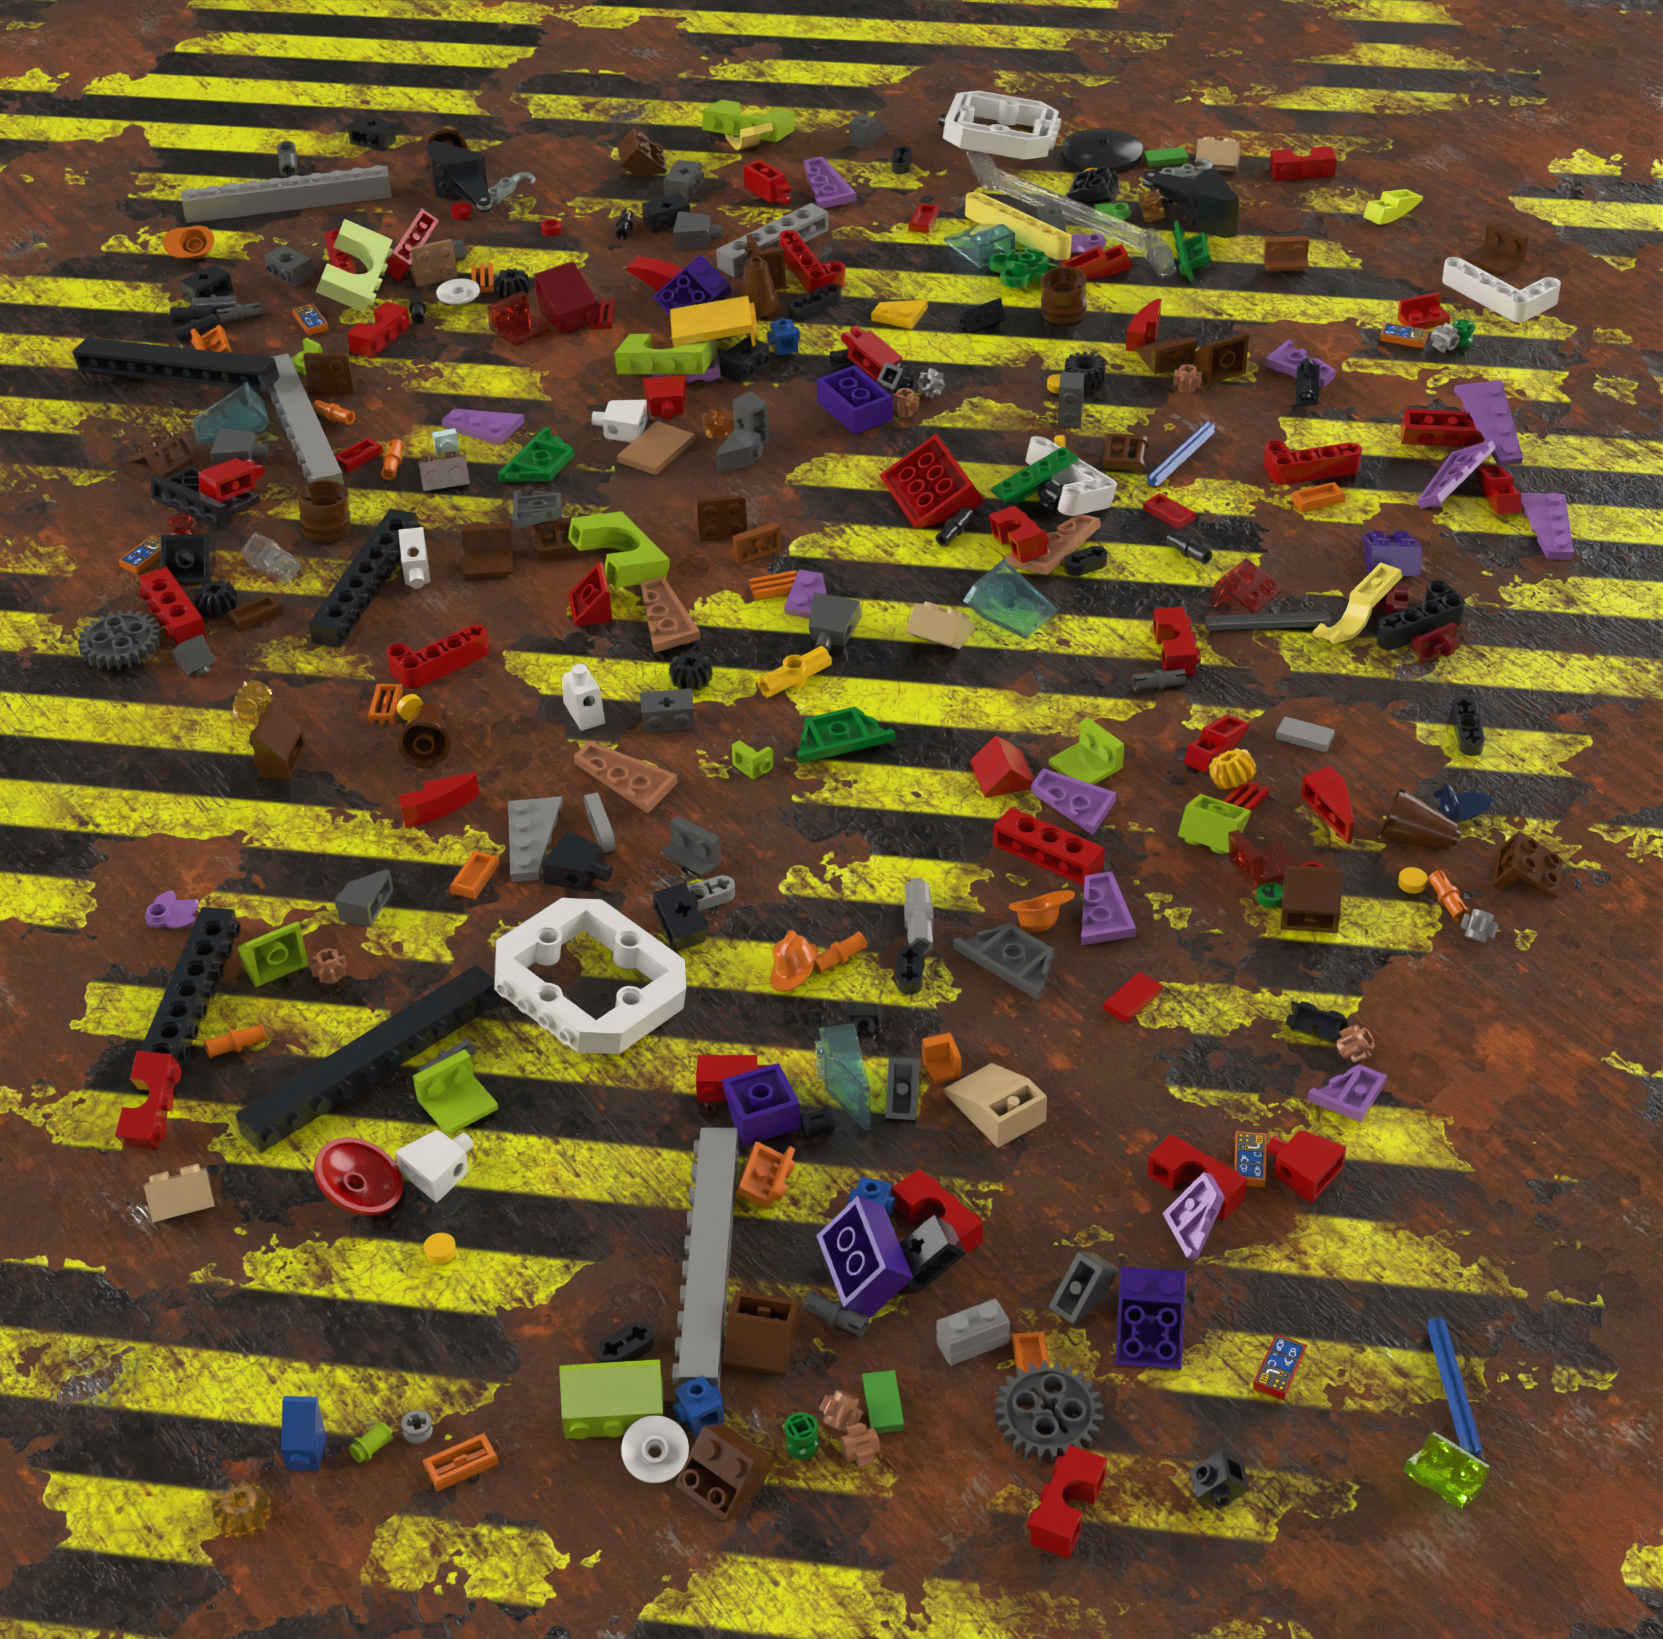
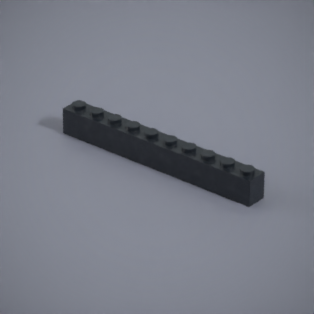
M86 338L72 351L80 371L257 391H267L280 378L275 358L96 338Z
M474 965L235 1113L240 1134L259 1153L276 1145L287 1136L300 1130L314 1119L327 1113L333 1107L351 1098L360 1090L373 1084L387 1073L400 1067L406 1061L422 1053L433 1044L446 1038L449 1034L499 1004L500 996L494 990L495 980L478 965Z

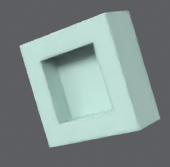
M455 428L432 433L437 457L445 455V452L459 451Z

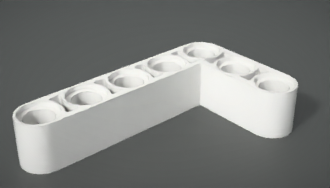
M1450 257L1445 260L1442 282L1445 285L1514 322H1524L1555 306L1558 303L1561 285L1558 279L1546 277L1518 290L1457 257Z
M1031 437L1026 462L1032 465L1061 447L1044 437ZM1078 458V462L1052 476V479L1064 485L1057 508L1059 512L1069 516H1076L1112 506L1117 482Z

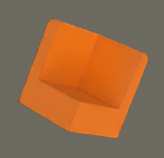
M951 1032L922 1039V1060L932 1083L936 1084L961 1078V1055Z

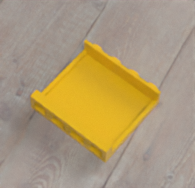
M748 296L670 309L674 348L684 344L748 333L751 335L752 346H756L755 338H759L754 302L749 303Z

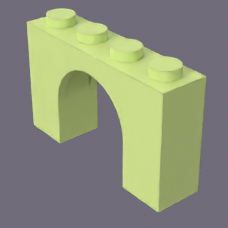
M344 219L333 247L361 260L368 272L365 274H352L326 264L316 292L365 313L367 306H372L377 294L373 293V291H378L382 282L379 275L384 276L388 266L384 262L388 260L393 252V249L390 248L393 240Z

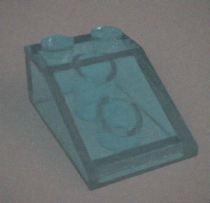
M978 224L944 237V241L976 266L982 268L989 265V257L991 255L1007 253L1009 250L1015 249V232L1004 224Z
M246 382L193 418L192 422L197 443L204 445L215 442L220 428L256 433L266 428L269 424V419L263 399Z
M1005 559L973 584L964 598V601L980 617L1024 639L1028 638L1058 611Z
M855 1023L819 1028L820 1040L814 1041L816 1058L820 1059V1061L815 1062L817 1078L823 1079L825 1091L865 1131L871 1130L870 1088Z

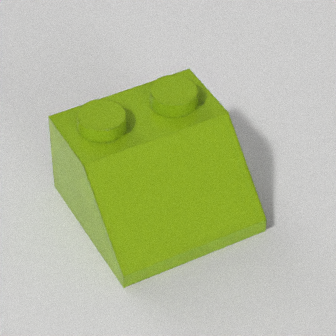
M1199 794L1186 805L1178 836L1185 838V841L1192 845L1204 844L1210 846L1212 851L1219 854L1230 853L1237 847L1250 817L1251 810Z
M298 921L238 947L242 967L255 987L308 966L302 932Z

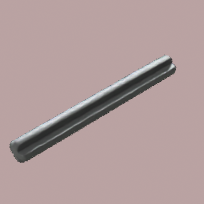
M1328 611L1206 616L1205 628L1208 631L1317 627L1320 623L1328 627L1331 623V616Z

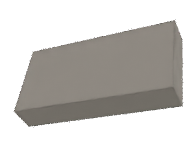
M1285 716L1276 731L1275 739L1326 753L1334 739L1335 730Z

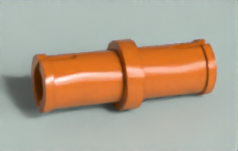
M315 400L312 404L315 414L324 416L329 421H339L347 425H351L355 421L354 411L343 409L338 404H328L320 400Z
M394 439L392 442L390 441L388 452L384 454V466L381 476L385 480L391 481L393 478L395 479L397 468L401 465V454L404 444L400 440Z
M1437 870L1430 874L1428 881L1438 894V901L1441 905L1446 906L1455 922H1462L1464 914L1470 915V910L1461 900L1460 891L1457 887L1452 886L1444 871L1440 870L1439 872Z
M858 931L840 943L834 942L830 945V949L816 957L813 969L820 975L838 963L844 964L848 961V957L867 948L865 937Z
M259 1023L239 1031L236 1029L229 1030V1034L204 1040V1045L208 1057L213 1058L233 1050L236 1053L240 1052L243 1047L267 1041L263 1025Z

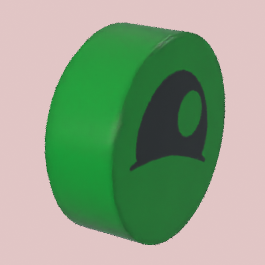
M1265 882L1259 885L1256 896L1258 903L1267 908L1281 906L1283 886L1276 882Z

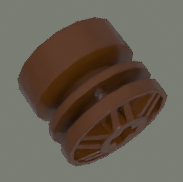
M1056 267L1045 272L1041 277V314L1044 319L1059 325L1072 324L1083 319L1087 309L1085 274L1072 267Z
M318 480L307 483L300 488L298 492L299 511L301 512L300 525L301 533L306 538L313 541L328 542L341 539L351 530L348 489L343 484L330 480Z

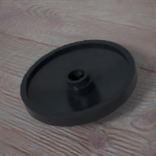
M1091 128L1075 132L1063 141L1061 147L1063 162L1078 172H1083L1089 168L1099 169L1101 167H1108L1110 171H1116L1117 174L1135 168L1141 162L1143 156V146L1138 138L1128 132L1112 128Z

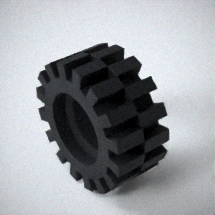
M1077 352L1075 356L1071 354L1069 358H1066L1065 372L1084 373V387H1087V389H1091V386L1097 388L1098 385L1103 384L1106 367L1104 358H1101L1100 355L1094 356L1095 353L1092 352L1090 355L1087 352H1083V354Z

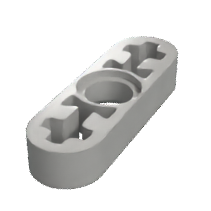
M598 792L584 795L586 812L598 845L602 847L603 853L616 851L614 834Z
M721 875L687 886L689 891H693L695 895L703 896L702 899L697 900L698 911L729 902L735 897V883L729 876Z

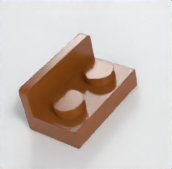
M1265 237L1263 255L1265 270L1271 272L1308 270L1309 237Z
M773 522L732 536L733 546L728 548V553L739 565L782 550L780 525L777 522Z

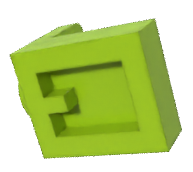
M308 338L302 340L304 351L297 353V355L291 358L296 371L303 375L306 374L303 359L304 353H322L321 345Z
M739 740L732 744V764L754 780L773 768V749L768 746L756 752L752 747Z

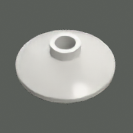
M470 279L449 280L441 284L437 289V297L440 301L456 305L470 302L480 293L479 285Z
M647 1416L633 1423L626 1431L622 1441L621 1454L627 1470L634 1477L647 1483H663L671 1480L682 1471L688 1459L689 1444L685 1432L675 1421L663 1416ZM653 1447L661 1450V1455L657 1458L651 1457L648 1453Z

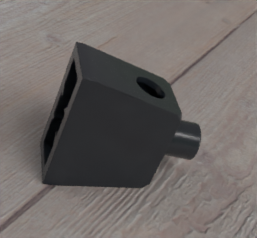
M571 831L566 832L541 863L545 884L580 891L587 890L595 879L608 882L613 872L612 866L604 864L601 846Z

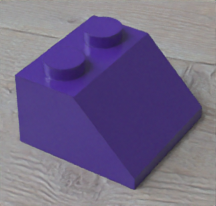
M779 1063L722 1079L735 1128L738 1129V1134L744 1146L801 1128L800 1103Z

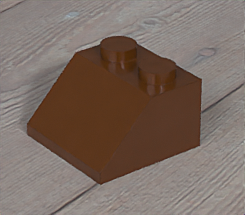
M1244 333L1212 342L1194 352L1193 366L1196 367V372L1202 373L1201 380L1206 385L1246 373L1249 334Z

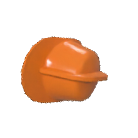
M204 226L176 228L166 233L163 238L165 251L176 258L201 259L207 255L214 245L212 231Z
M1070 890L1055 891L1030 900L1011 903L1008 907L1010 910L1017 912L1020 928L1027 933L1043 932L1050 929L1056 923L1060 905L1073 899L1075 893Z
M789 930L784 939L776 943L772 950L774 967L770 976V984L777 991L786 992L800 986L809 977L815 959L818 956L819 950L817 946L809 944L806 938L797 935L793 930Z

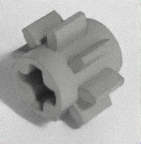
M1445 323L1444 327L1437 326L1431 334V340L1434 341L1432 346L1445 353L1446 349L1453 350L1459 342L1458 330L1448 323Z
M929 368L928 373L921 372L918 381H916L920 387L918 392L925 394L929 398H933L934 394L941 395V391L946 386L942 379L944 375Z
M1473 909L1472 915L1464 914L1460 927L1466 930L1465 937L1486 943L1487 937L1495 938L1498 925L1493 922V914Z

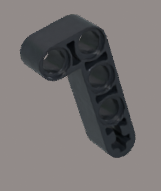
M1433 580L1429 582L1424 603L1380 619L1376 641L1378 647L1384 650H1395L1411 644L1413 637L1427 634L1438 626L1443 627L1450 623H1455L1457 626L1461 625L1465 599L1445 581Z

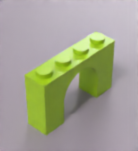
M722 99L703 110L702 130L740 136L741 129L772 122V131L760 133V140L778 142L794 132L795 111L776 108L764 115L739 114L740 102Z
M629 334L614 353L617 374H704L717 356L716 339L684 344L670 349H653L651 334Z
M622 511L571 518L568 539L579 551L598 548H614L624 551L607 554L604 568L606 579L615 588L639 585L640 582L664 576L666 579L670 567V559Z

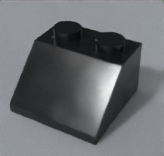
M210 534L160 535L161 568L167 567L178 584L211 582L216 564L215 537Z

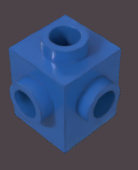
M780 319L776 322H770V332H767L768 344L773 346L776 355L798 352L800 332L799 328L794 326L791 319Z
M861 1177L857 1188L851 1189L848 1204L855 1197L860 1196L884 1206L888 1216H891L896 1202L895 1197L891 1196V1183Z
M704 1375L694 1380L686 1381L680 1387L674 1389L676 1403L672 1405L674 1414L680 1423H686L695 1438L699 1436L704 1425L724 1424L722 1395L716 1385L711 1386Z

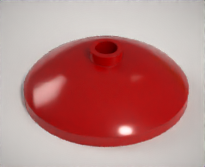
M352 1137L334 1139L325 1144L316 1156L314 1175L318 1186L331 1202L345 1211L364 1216L380 1215L391 1210L402 1195L403 1178L399 1167L388 1153L371 1142Z

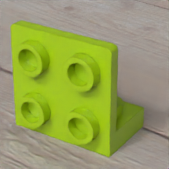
M1086 718L1080 722L1079 742L1051 757L1048 764L1060 774L1094 785L1123 768L1124 743L1090 718Z
M465 1049L413 1075L418 1102L446 1135H450L498 1109L497 1102L474 1077L471 1056Z

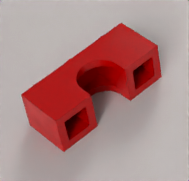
M1332 146L1312 147L1311 155L1297 156L1292 153L1291 149L1271 150L1269 170L1274 181L1335 177L1337 157Z
M387 301L374 311L375 324L368 325L360 322L347 333L350 352L373 358L410 327L408 308Z
M1015 505L989 514L993 537L1002 545L1010 542L1012 555L1021 563L1048 554L1047 544L1049 543V538L1046 531L1041 530L1035 521L1030 520L1026 513L1019 510Z
M1184 607L1154 609L1152 629L1156 644H1162L1161 662L1163 670L1184 669V675L1196 674V665L1201 662V653L1199 648H1195L1196 635L1195 632H1191V618L1186 617Z
M146 1051L136 1052L130 1080L138 1089L149 1090V1097L143 1105L137 1108L122 1107L115 1136L124 1146L159 1149L160 1141L165 1138L167 1114L174 1105V1086L181 1077L180 1064L172 1054Z
M1170 1134L1149 1155L1147 1176L1172 1191L1182 1182L1195 1181L1203 1172L1211 1174L1225 1197L1217 1215V1218L1222 1221L1245 1200L1247 1178L1238 1171L1232 1170L1218 1162L1214 1157L1194 1148L1187 1141Z
M921 1169L916 1170L891 1188L892 1197L896 1199L894 1210L912 1226L922 1219L931 1218L933 1215H936L953 1226L966 1254L983 1243V1222L978 1214L970 1212L960 1203L955 1195L945 1191L934 1177L926 1175Z
M1072 1445L1068 1446L1063 1457H1057L1052 1472L1054 1477L1051 1483L1046 1482L1042 1488L1039 1509L1033 1508L1028 1518L1027 1529L1031 1530V1545L1068 1559L1070 1558L1082 1532L1083 1511L1068 1506L1067 1503L1073 1500H1082L1093 1505L1095 1504L1106 1480L1108 1458Z

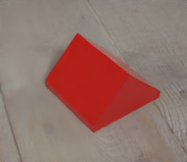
M599 561L568 593L573 622L577 626L613 621L610 592L604 565Z
M997 735L970 760L971 767L985 798L1030 790L1032 783L1035 781L1022 751Z

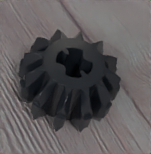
M508 268L507 270H500V273L495 274L493 288L495 294L500 299L505 298L506 301L510 299L516 300L517 298L522 299L524 295L529 294L530 280L524 270Z
M222 579L214 582L211 580L210 583H202V586L196 589L194 600L202 616L209 615L210 618H214L215 616L221 617L226 612L235 609L238 597L234 586H231L229 581L223 582Z
M691 651L689 654L681 653L680 657H673V662L670 663L669 676H671L673 686L679 687V689L692 688V690L701 691V687L709 686L713 670L709 657H703L702 653L693 654Z

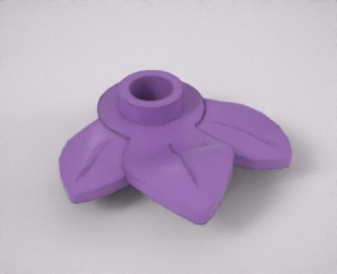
M1097 233L1091 235L1076 234L1072 236L1071 254H1082L1097 246H1100L1103 250L1106 239L1103 235Z
M172 890L159 895L154 900V903L147 908L145 921L149 926L155 928L167 926L172 929L189 927L196 922L193 915L198 909L199 901L197 899L177 900Z

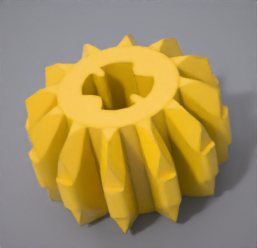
M1236 748L1233 751L1228 750L1224 754H1219V757L1213 758L1211 760L1212 763L1209 765L1210 776L1217 787L1229 790L1232 787L1237 788L1239 785L1246 784V781L1252 780L1256 773L1254 759L1245 749L1240 750Z

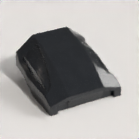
M1108 167L1077 173L1074 175L1075 179L1066 196L1070 200L1080 201L1115 200L1119 192L1118 175L1116 171H1110Z

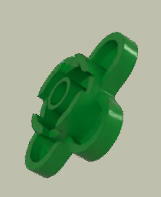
M1028 247L1025 248L1024 252H1015V249H1011L1007 253H996L989 257V268L992 271L1001 273V284L1013 288L1027 286L1032 281L1041 283V277L1045 272L1061 266L1051 264L1052 258L1045 255L1044 251Z

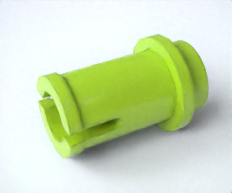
M380 1422L361 1438H354L352 1445L349 1446V1452L357 1462H367L371 1460L374 1452L393 1440L392 1432L386 1424Z

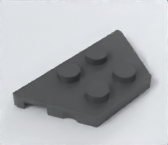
M514 490L513 529H520L546 521H555L562 517L561 493L533 491L532 496H522L521 490Z
M1012 923L997 926L995 929L977 932V937L963 941L961 937L953 940L954 950L1034 999L1039 1000L1041 998L1054 958V949Z

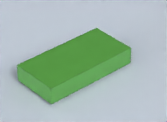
M1184 147L1144 151V159L1149 168L1187 164L1189 162V156Z
M895 1370L862 1374L870 1429L874 1428L877 1434L904 1431V1420Z

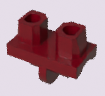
M1395 584L1373 608L1376 610L1384 608V617L1407 609L1409 586Z
M1450 623L1443 627L1438 626L1427 634L1413 637L1411 639L1412 649L1418 653L1419 662L1426 663L1442 655L1448 657L1454 654L1455 650L1460 648L1456 636L1457 624Z

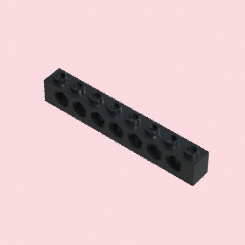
M389 509L308 623L312 643L340 648L345 639H348L354 626L359 623L365 610L370 607L376 594L380 593L381 587L390 578L392 571L401 561L398 530L420 527L416 513Z
M201 908L140 1051L172 1054L181 1068L184 1061H188L193 1040L197 1039L199 1034L200 1022L206 1018L210 998L215 996L217 981L223 977L225 962L232 955L234 940L240 936L241 924L237 921L234 909ZM135 1085L136 1091L149 1092V1090L138 1089Z

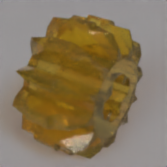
M257 680L245 681L242 684V688H238V693L234 697L235 702L232 705L234 709L233 715L246 724L256 725L260 714L264 713L268 703L273 701L272 689Z
M245 1479L239 1486H235L230 1482L229 1490H218V1499L212 1501L214 1515L212 1518L215 1526L221 1529L225 1537L234 1534L238 1541L246 1533L253 1538L254 1530L265 1529V1520L271 1518L269 1495L265 1490H262L257 1482L250 1486Z

